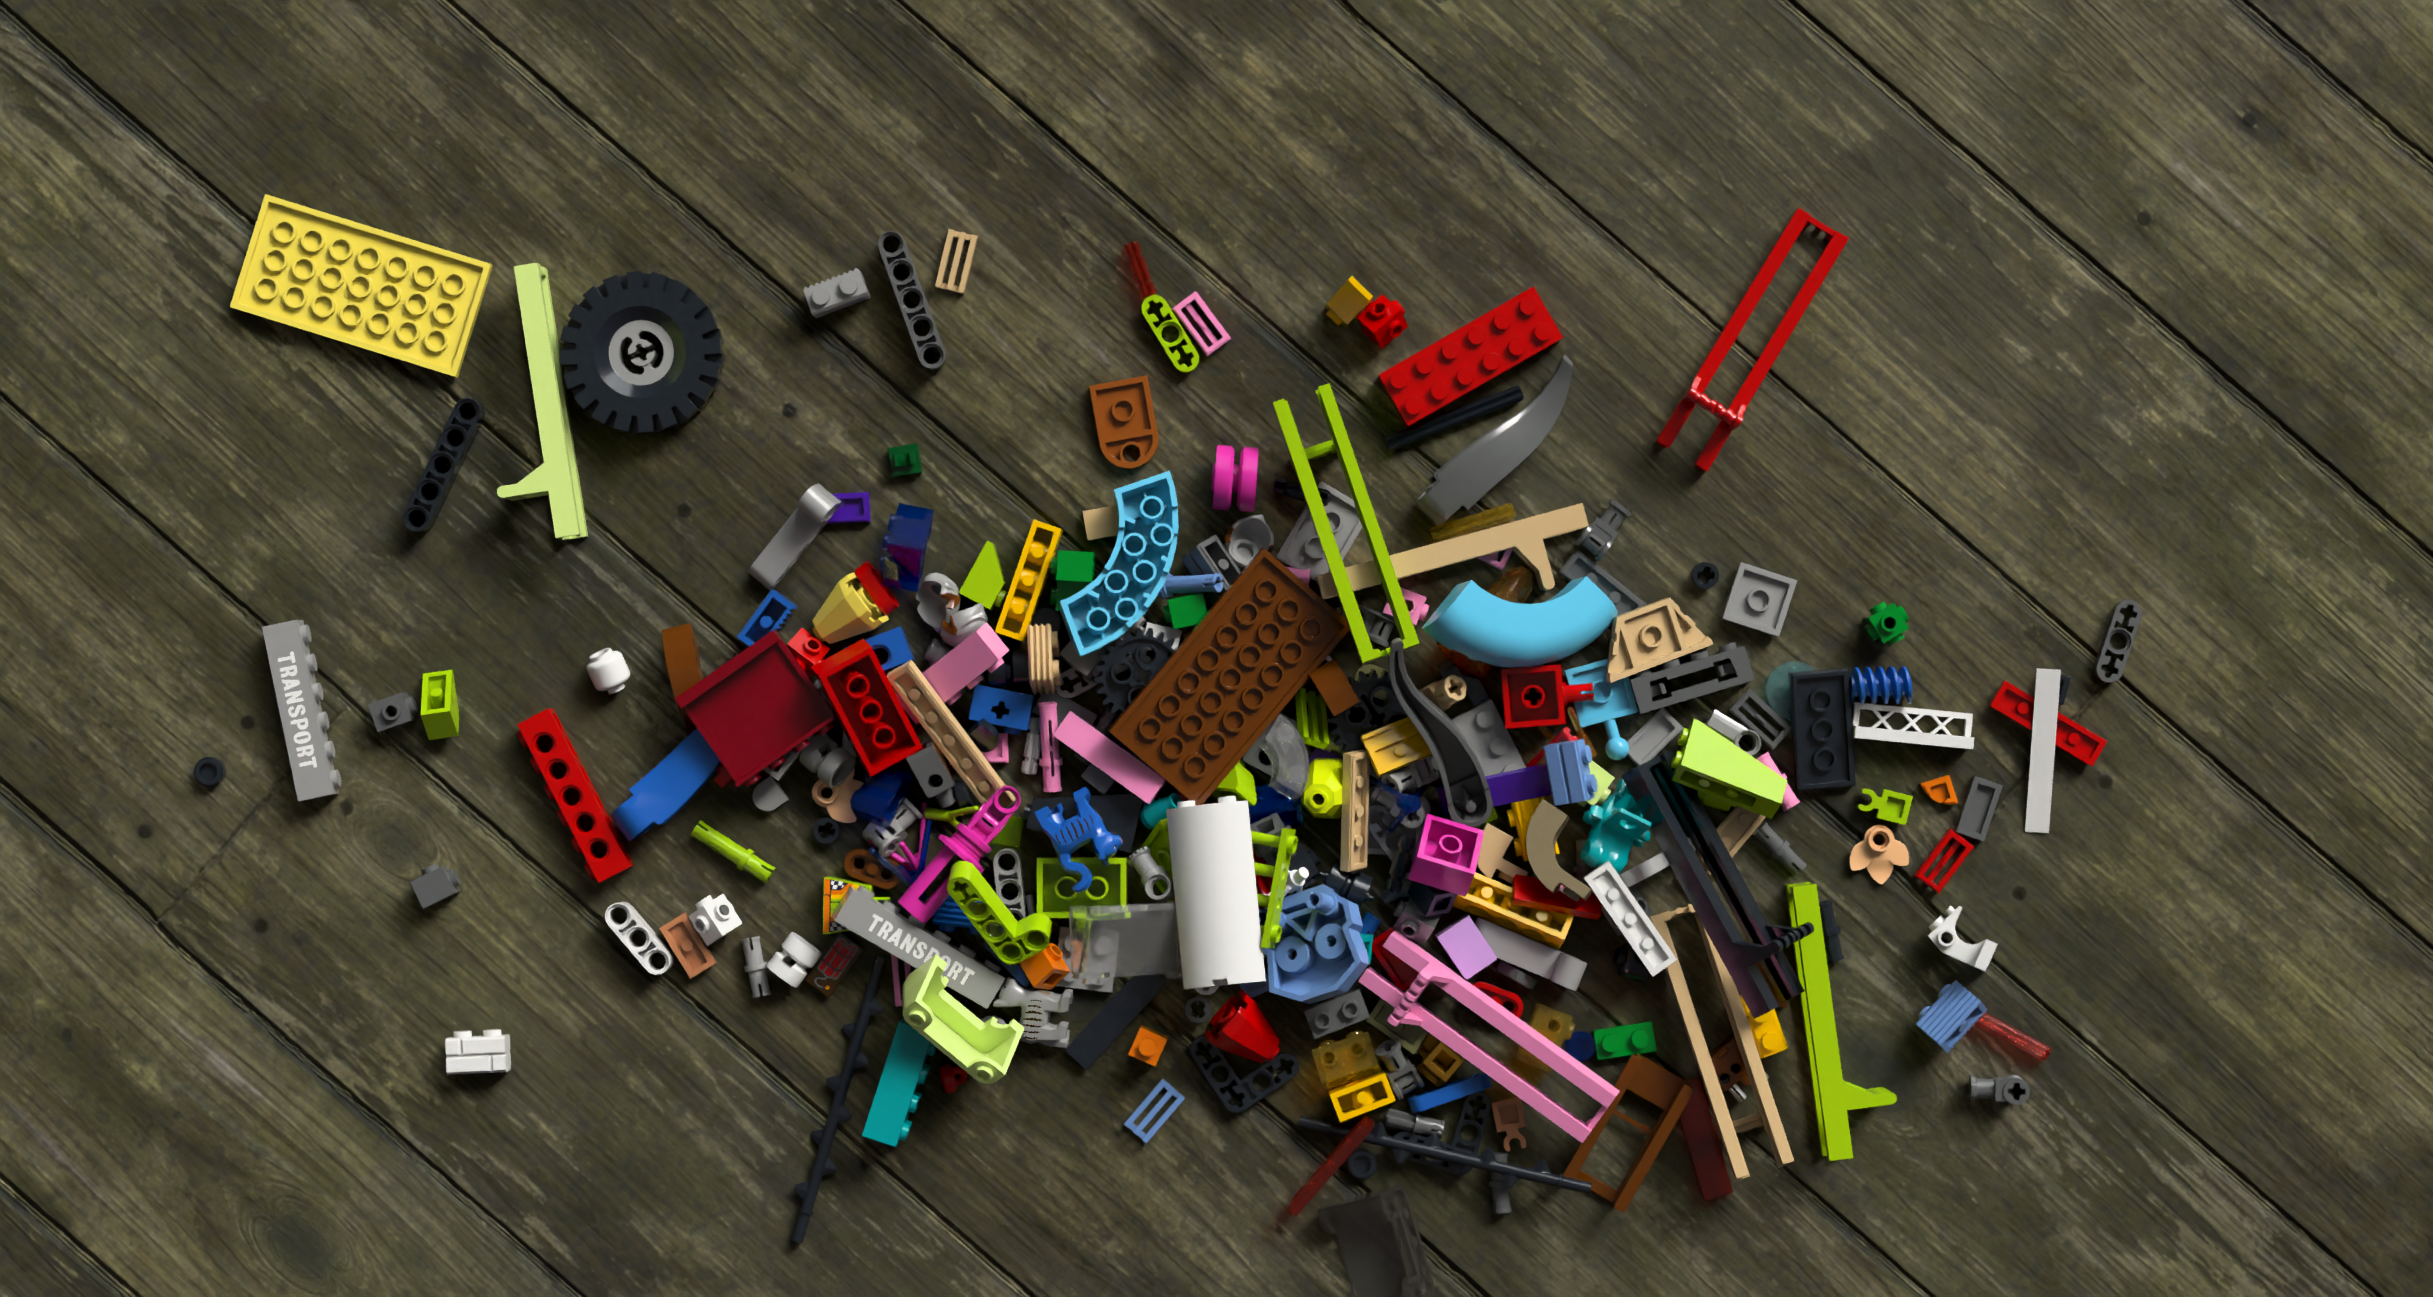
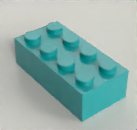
M904 1017L898 1023L862 1133L863 1137L894 1147L900 1141L905 1142L909 1135L912 1121H909L908 1117L910 1112L914 1113L917 1110L922 1093L917 1092L919 1084L923 1085L926 1082L931 1067L926 1062L928 1056H933L937 1049L936 1046L904 1020Z

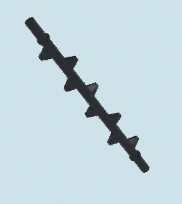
M876 955L869 981L865 984L867 987L857 1021L844 1025L842 1029L851 1041L841 1074L826 1079V1084L835 1092L825 1128L812 1131L811 1133L812 1139L818 1144L819 1148L810 1179L807 1182L795 1184L794 1190L803 1199L801 1208L798 1209L799 1215L791 1239L796 1242L803 1243L810 1217L814 1213L812 1210L822 1176L836 1173L838 1167L828 1156L838 1123L849 1121L852 1118V1114L844 1106L854 1069L865 1067L869 1064V1060L860 1049L870 1016L882 1014L884 1008L876 1000L877 992L881 989L879 985L887 962V958Z
M1300 1116L1298 1127L1326 1133L1327 1136H1339L1345 1150H1349L1357 1141L1393 1149L1397 1163H1402L1412 1153L1447 1161L1454 1175H1458L1466 1166L1502 1174L1505 1187L1509 1189L1519 1179L1555 1186L1557 1189L1563 1188L1585 1194L1590 1193L1591 1182L1565 1177L1563 1174H1552L1545 1159H1541L1530 1169L1496 1161L1493 1150L1489 1147L1479 1156L1441 1148L1437 1134H1431L1423 1144L1387 1136L1384 1125L1381 1122H1377L1370 1131L1335 1124L1331 1120L1327 1122L1305 1116Z

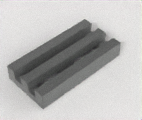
M1750 688L1728 710L1749 730L1755 731L1761 741L1771 750H1774L1792 730V727ZM1748 698L1753 700L1783 730L1781 732L1777 731L1746 700ZM1742 706L1776 738L1773 741L1770 740L1738 709Z

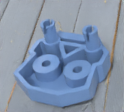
M1324 884L1284 897L1279 925L1282 927L1280 941L1275 944V948H1263V954L1267 955L1269 992L1307 1004H1313L1346 993L1369 965L1367 950L1360 936L1363 924L1358 905L1339 896L1334 892V889ZM1265 908L1259 909L1260 925H1265L1267 909ZM1335 937L1336 944L1332 947L1331 940ZM1296 950L1297 956L1293 960L1292 953Z

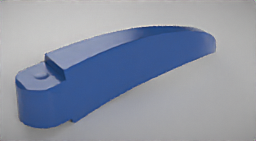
M698 728L653 770L632 786L629 790L633 796L611 813V818L629 842L637 839L643 833H647L656 823L664 825L693 799L722 763Z

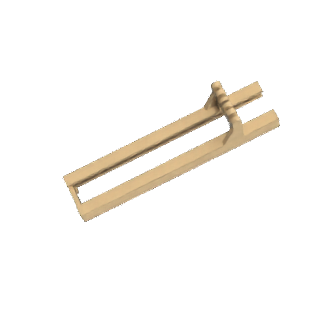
M1583 503L1390 555V559L1397 579L1512 548L1535 572L1539 589L1547 591L1554 587L1555 582L1543 539L1580 530L1589 525ZM1374 560L1345 568L1353 592L1382 584ZM1330 572L1316 576L1320 596L1323 600L1338 596Z
M1692 904L1684 908H1677L1671 912L1666 911L1650 916V921L1677 958L1675 962L1665 969L1712 1109L1716 1137L1718 1140L1722 1139L1735 1181L1750 1177L1736 1134L1750 1131L1756 1127L1765 1126L1778 1168L1793 1164L1794 1158L1737 987ZM1689 913H1694L1759 1108V1113L1734 1121L1731 1120L1666 923L1673 918Z

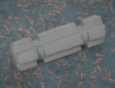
M1031 717L1028 728L1030 733H1027L1023 755L1025 756V761H1022L1021 772L1024 774L1035 775L1037 773L1039 763L1036 762L1040 758L1041 752L1040 717Z

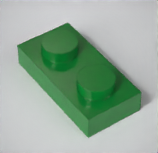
M1652 1021L1593 1030L1597 1060L1657 1051Z

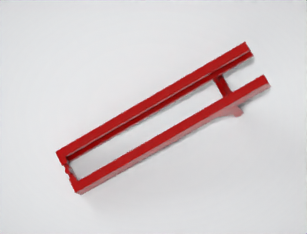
M1799 207L1795 210L1667 420L1655 443L1663 448H1670L1695 405L1721 420L1695 462V467L1701 471L1707 472L1731 432L1737 429L1743 421V415L1749 402L1849 240L1847 236L1821 223ZM1812 225L1817 231L1826 234L1825 238L1829 243L1729 408L1726 409L1721 403L1714 399L1711 400L1703 392L1804 226Z

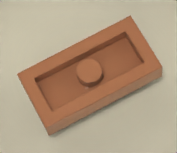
M686 912L659 928L690 979L717 963L702 937L695 930Z

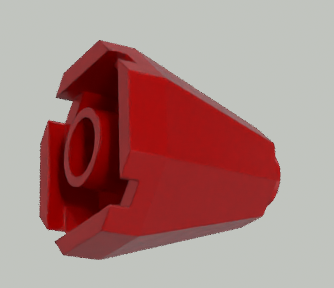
M1242 989L1238 992L1241 997L1237 999L1235 996H1231L1215 1013L1210 1021L1214 1028L1212 1032L1206 1029L1204 1035L1209 1042L1222 1050L1258 1063H1263L1266 1060L1271 1061L1280 1050L1278 1047L1280 1040L1256 1002Z

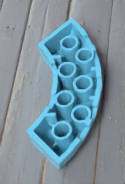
M1170 471L1114 489L1113 502L1118 520V535L1111 557L1103 571L1094 581L1078 593L1061 600L1059 605L1070 640L1079 658L1101 649L1129 630L1145 614L1166 581L1176 550L1179 528L1178 503Z
M1587 576L1571 580L1558 594L1543 603L1520 604L1500 599L1479 587L1474 581L1469 580L1457 584L1422 629L1437 642L1450 650H1455L1468 656V659L1479 660L1499 667H1533L1561 660L1583 649L1609 628L1613 618L1618 616V611L1607 595Z

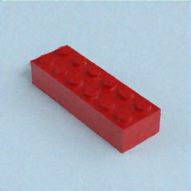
M1533 286L1382 372L1377 378L1405 427L1408 428L1563 339V336Z

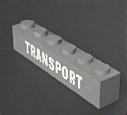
M292 620L264 626L262 630L298 801H306L339 794L338 787H341V777L339 771L334 770L332 758H335V748L333 742L328 741L326 729H329V719L327 713L322 712L320 700H323V690L321 684L316 683L314 671H317V661L315 655L310 654L308 642H311L309 626L304 625L303 620Z
M861 885L858 889L849 886L832 914L834 921L915 968L920 967L937 954L947 963L942 973L943 977L946 976L949 979L947 986L987 1009L1006 979L1000 973L1002 968L988 959L984 963L975 958L977 953L965 945L961 944L957 948L950 944L951 938L939 930H935L934 934L924 928L926 924H923L913 915H910L908 919L900 915L899 907L887 900L883 904L873 899L875 894Z

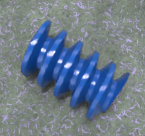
M1889 666L1886 672H1884L1882 667H1876L1874 673L1870 667H1865L1862 674L1859 668H1852L1849 675L1851 705L1855 696H1858L1861 705H1864L1866 696H1870L1872 704H1876L1878 696H1882L1884 704H1888L1890 696H1893L1896 704H1899L1902 695H1905L1908 704L1912 702V680L1905 666L1899 667L1898 672H1896L1893 666Z

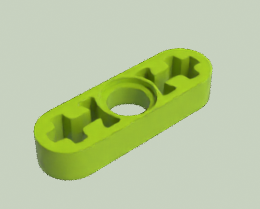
M1159 295L1147 297L1142 303V314L1174 367L1182 373L1194 371L1199 364L1198 352L1168 303ZM1152 301L1155 304L1161 303L1163 305L1160 312L1164 319L1167 315H1170L1172 320L1161 323L1158 328L1154 326V323L1159 322L1154 313L1150 315L1147 313L1150 309L1149 303ZM1174 326L1178 329L1179 337L1176 341L1169 343L1162 338V331L1165 327ZM1185 340L1187 345L1182 346V349L1187 355L1191 353L1194 355L1191 359L1192 365L1190 367H1187L1185 364L1179 365L1178 361L1181 359L1179 352L1176 349L1172 354L1169 348L1177 347Z

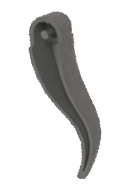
M1564 354L1541 393L1520 412L1479 437L1441 466L1433 474L1436 481L1426 487L1414 505L1433 523L1442 525L1461 506L1465 510H1469L1490 489L1524 461L1544 440L1560 415L1571 382L1573 362Z
M1396 638L1391 642L1388 655V670L1393 691L1432 753L1440 772L1448 811L1452 820L1470 827L1480 826L1490 817L1493 809V801L1484 771L1476 754L1459 728L1440 708L1422 694L1410 680L1403 659L1404 643L1400 638Z

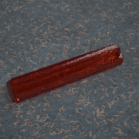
M1983 1013L1982 1017L1974 1024L2041 1061H2045L2050 1054L2051 1048L1988 1013Z

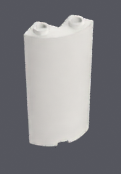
M1236 796L1218 797V803L1195 805V801L1177 802V808L1168 809L1166 813L1184 989L1266 981L1263 948L1261 947L1262 938L1248 800L1236 801Z

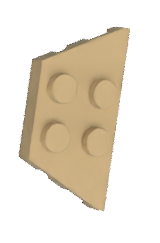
M1664 598L1613 618L1606 673L1607 683L1615 682L1711 646L1713 642L1695 626L1696 623L1689 616L1684 615L1680 611V607L1671 598Z

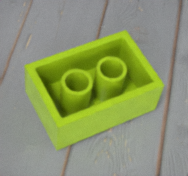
M1058 857L1037 858V913H1042L1049 918H1127V857H1111L1108 859V866L1103 865L1098 857H1070L1072 862L1084 864L1090 869L1092 874L1091 885L1081 893H1075L1072 890V887L1080 881V876L1065 872L1059 865Z

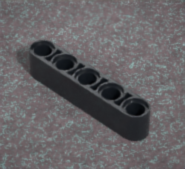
M462 398L454 406L404 512L403 522L410 531L425 533L434 526L485 419V408L479 401L471 398ZM469 404H473L476 407V415L471 420H466L463 415L464 408ZM456 431H461L464 440L461 445L454 447L451 443V435ZM447 457L451 462V468L448 472L442 474L438 470V463L441 459ZM434 484L438 488V496L433 500H428L425 495L426 488ZM418 511H422L426 518L425 523L421 527H416L413 523V516Z

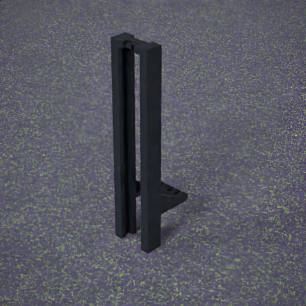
M1671 749L1635 767L1621 777L1644 819L1652 823L1650 830L1755 1019L1779 1006L1756 963L1760 962L1782 1003L1804 992L1805 990L1786 958L1783 949L1813 933L1814 926L1810 922H1806L1796 928L1767 923L1695 790L1672 781L1675 769L1671 767V763L1675 754ZM1652 770L1658 776L1749 943L1744 942L1655 781L1651 773Z

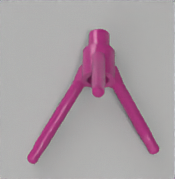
M923 802L921 806V814L924 817L920 820L919 852L912 855L905 843L900 842L899 846L907 859H904L895 852L889 855V857L909 870L912 877L916 878L927 867L925 863L926 802ZM867 840V842H869V843L872 844L875 848H877V847L872 843L871 840Z

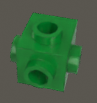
M1883 601L1870 608L1869 612L1871 614L1863 618L1867 624L1864 628L1872 641L1876 640L1878 644L1887 642L1891 646L1905 638L1903 632L1909 629L1906 624L1909 621L1907 613L1901 605L1897 607L1895 603L1886 605ZM1888 617L1894 623L1891 629L1886 628L1884 625V621Z

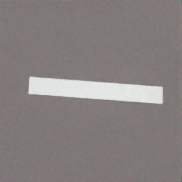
M2037 668L2025 832L2049 833L2061 670Z

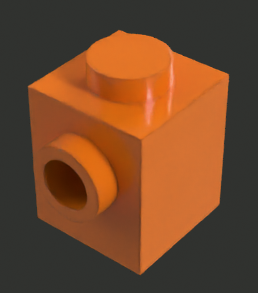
M1049 943L1046 949L1019 963L1034 988L1051 990L1071 972L1062 958V951L1053 943Z

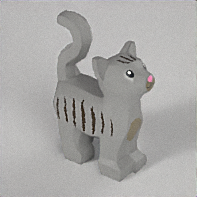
M1008 977L1001 987L998 1000L994 1001L993 1006L1006 1008L1022 1007L1019 1024L1024 1027V1031L1019 1041L1029 1044L1039 1042L1050 1047L1067 1048L1069 1045V1022L1061 1021L1058 1025L1049 1023L1050 1012L1061 1013L1069 1010V1004H1072L1073 990L1066 989L1063 994H1056L1045 989L1024 987L1015 977ZM994 1015V1017L998 1020V1024H1006L1003 1019ZM986 1016L981 1021L985 1023L993 1016Z

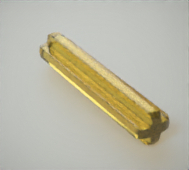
M1508 503L1430 529L1432 541L1438 543L1514 519L1516 512L1512 503Z

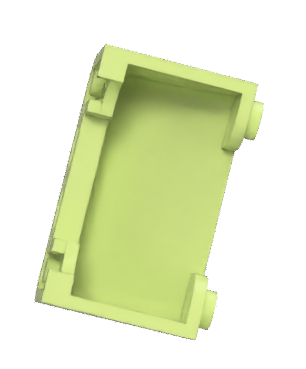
M935 954L910 973L903 984L904 1020L974 1079L981 1083L992 1084L1005 1076L1024 1027L1015 1019H1012L1009 1024H998V1020L994 1016L985 1023L982 1022L944 990L949 981L946 976L943 977L942 975L947 963Z

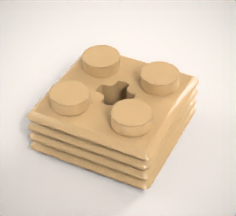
M1048 623L1046 626L1043 624L1040 626L1029 624L1027 626L1028 669L1032 693L1034 695L1037 693L1042 695L1044 692L1046 694L1049 692L1054 694L1056 686H1061L1059 660H1055V657H1060L1058 631L1052 632L1051 626Z

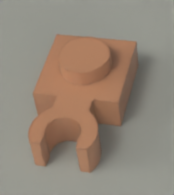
M1513 1097L1491 1102L1497 1133L1506 1131L1503 1139L1505 1150L1507 1152L1510 1151L1509 1142L1513 1138L1520 1140L1521 1148H1526V1139L1518 1130V1128L1526 1127L1521 1099Z

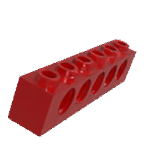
M548 708L517 724L520 729L517 732V736L524 748L529 747L533 755L530 761L537 774H543L547 782L544 785V789L551 801L556 800L561 809L557 811V814L564 827L569 826L574 835L571 837L574 848L578 853L583 852L588 862L584 866L589 877L592 880L596 878L597 882L601 883L633 867L634 864L554 708ZM545 735L549 736L553 741V747L547 753L542 751L539 746L540 739ZM557 762H562L567 769L566 775L562 779L555 777L553 774V766ZM571 788L576 789L580 793V800L576 805L570 804L566 799V794ZM585 814L591 816L594 821L593 828L590 831H584L580 826V819ZM597 841H602L607 846V853L603 858L597 857L593 852V846Z

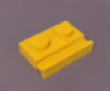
M1409 717L1362 735L1360 738L1366 748L1367 755L1377 777L1432 756L1427 743Z

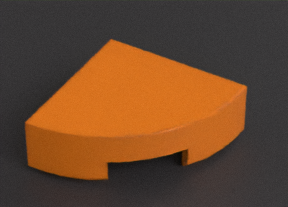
M1950 775L1919 783L1923 792L1933 801L1941 804L1958 803Z

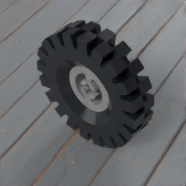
M637 271L627 272V275L620 277L614 275L603 280L604 284L597 288L593 286L582 295L584 299L579 305L575 303L568 315L570 317L568 326H563L560 338L563 341V350H559L560 365L564 367L565 371L563 377L568 389L573 392L574 399L583 410H586L601 423L619 431L646 435V433L659 434L670 431V428L677 425L681 427L692 420V416L696 412H701L710 402L708 400L713 391L716 392L721 381L719 375L721 369H724L725 354L722 350L724 340L721 329L718 328L716 323V317L710 307L694 291L666 275L654 272L647 274ZM645 333L656 335L661 341L664 351L660 365L654 368L659 355L656 351H652L646 354L647 359L645 361L639 357L631 360L635 365L644 368L643 374H634L629 371L623 359V350L627 342L632 339V343L628 348V355L634 357L640 354L639 348L641 347L646 350L656 348L655 345L642 338Z

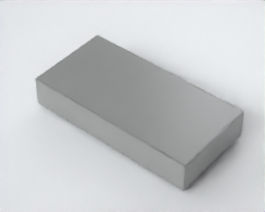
M1664 707L1660 708L1627 740L1629 745L1627 756L1637 766L1652 760L1683 727Z

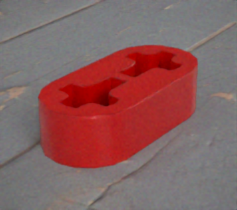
M869 561L864 562L854 570L861 584L885 615L890 614L900 606L893 592Z

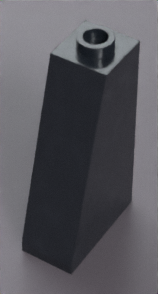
M1134 793L1091 795L1089 804L1101 816L1106 830L1114 835H1119L1122 839L1123 844L1118 850L1131 853L1143 800ZM1074 796L1035 798L1032 804L1026 803L1022 821L1027 822V829L1043 832L1034 812L1046 806L1052 810L1061 803L1065 810L1063 818L1065 820L1077 815Z

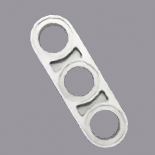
M623 901L614 903L607 908L605 912L606 923L649 973L659 975L670 970L674 962L672 952L632 905ZM617 907L623 908L627 913V920L623 924L616 922L613 918L614 910ZM636 930H641L645 933L647 940L644 946H638L633 942L632 936ZM658 952L664 955L666 963L662 969L653 966L651 959L654 953Z

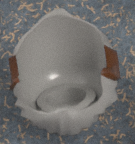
M1261 514L1237 520L1232 526H1229L1225 535L1226 543L1224 547L1241 570L1249 564L1261 548H1264L1270 554L1274 548V534Z
M928 574L919 585L918 591L914 596L915 599L920 601L917 607L920 617L937 632H941L943 620L949 623L950 615L959 611L961 601L959 589L950 578L943 574Z
M979 603L950 615L949 623L943 620L940 632L943 641L950 646L956 647L988 621L983 604Z

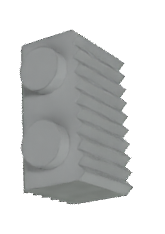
M857 268L854 271L849 270L848 274L845 272L843 275L838 274L837 278L834 276L831 280L827 278L826 282L821 281L820 284L816 283L815 286L810 284L809 288L804 287L803 290L811 313L815 318L871 298L863 274Z

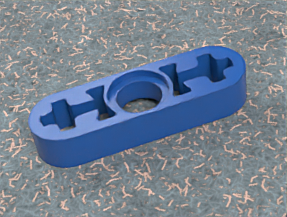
M1480 1072L1442 1085L1439 1088L1436 1087L1407 1098L1411 1112L1417 1113L1493 1086L1490 1076Z

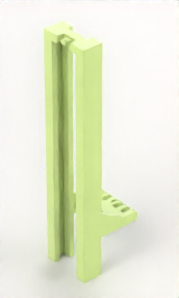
M539 263L514 266L544 463L517 484L500 486L497 489V494L501 498L512 501L549 495L555 538L571 540L588 537L563 369L560 365V349L547 268Z

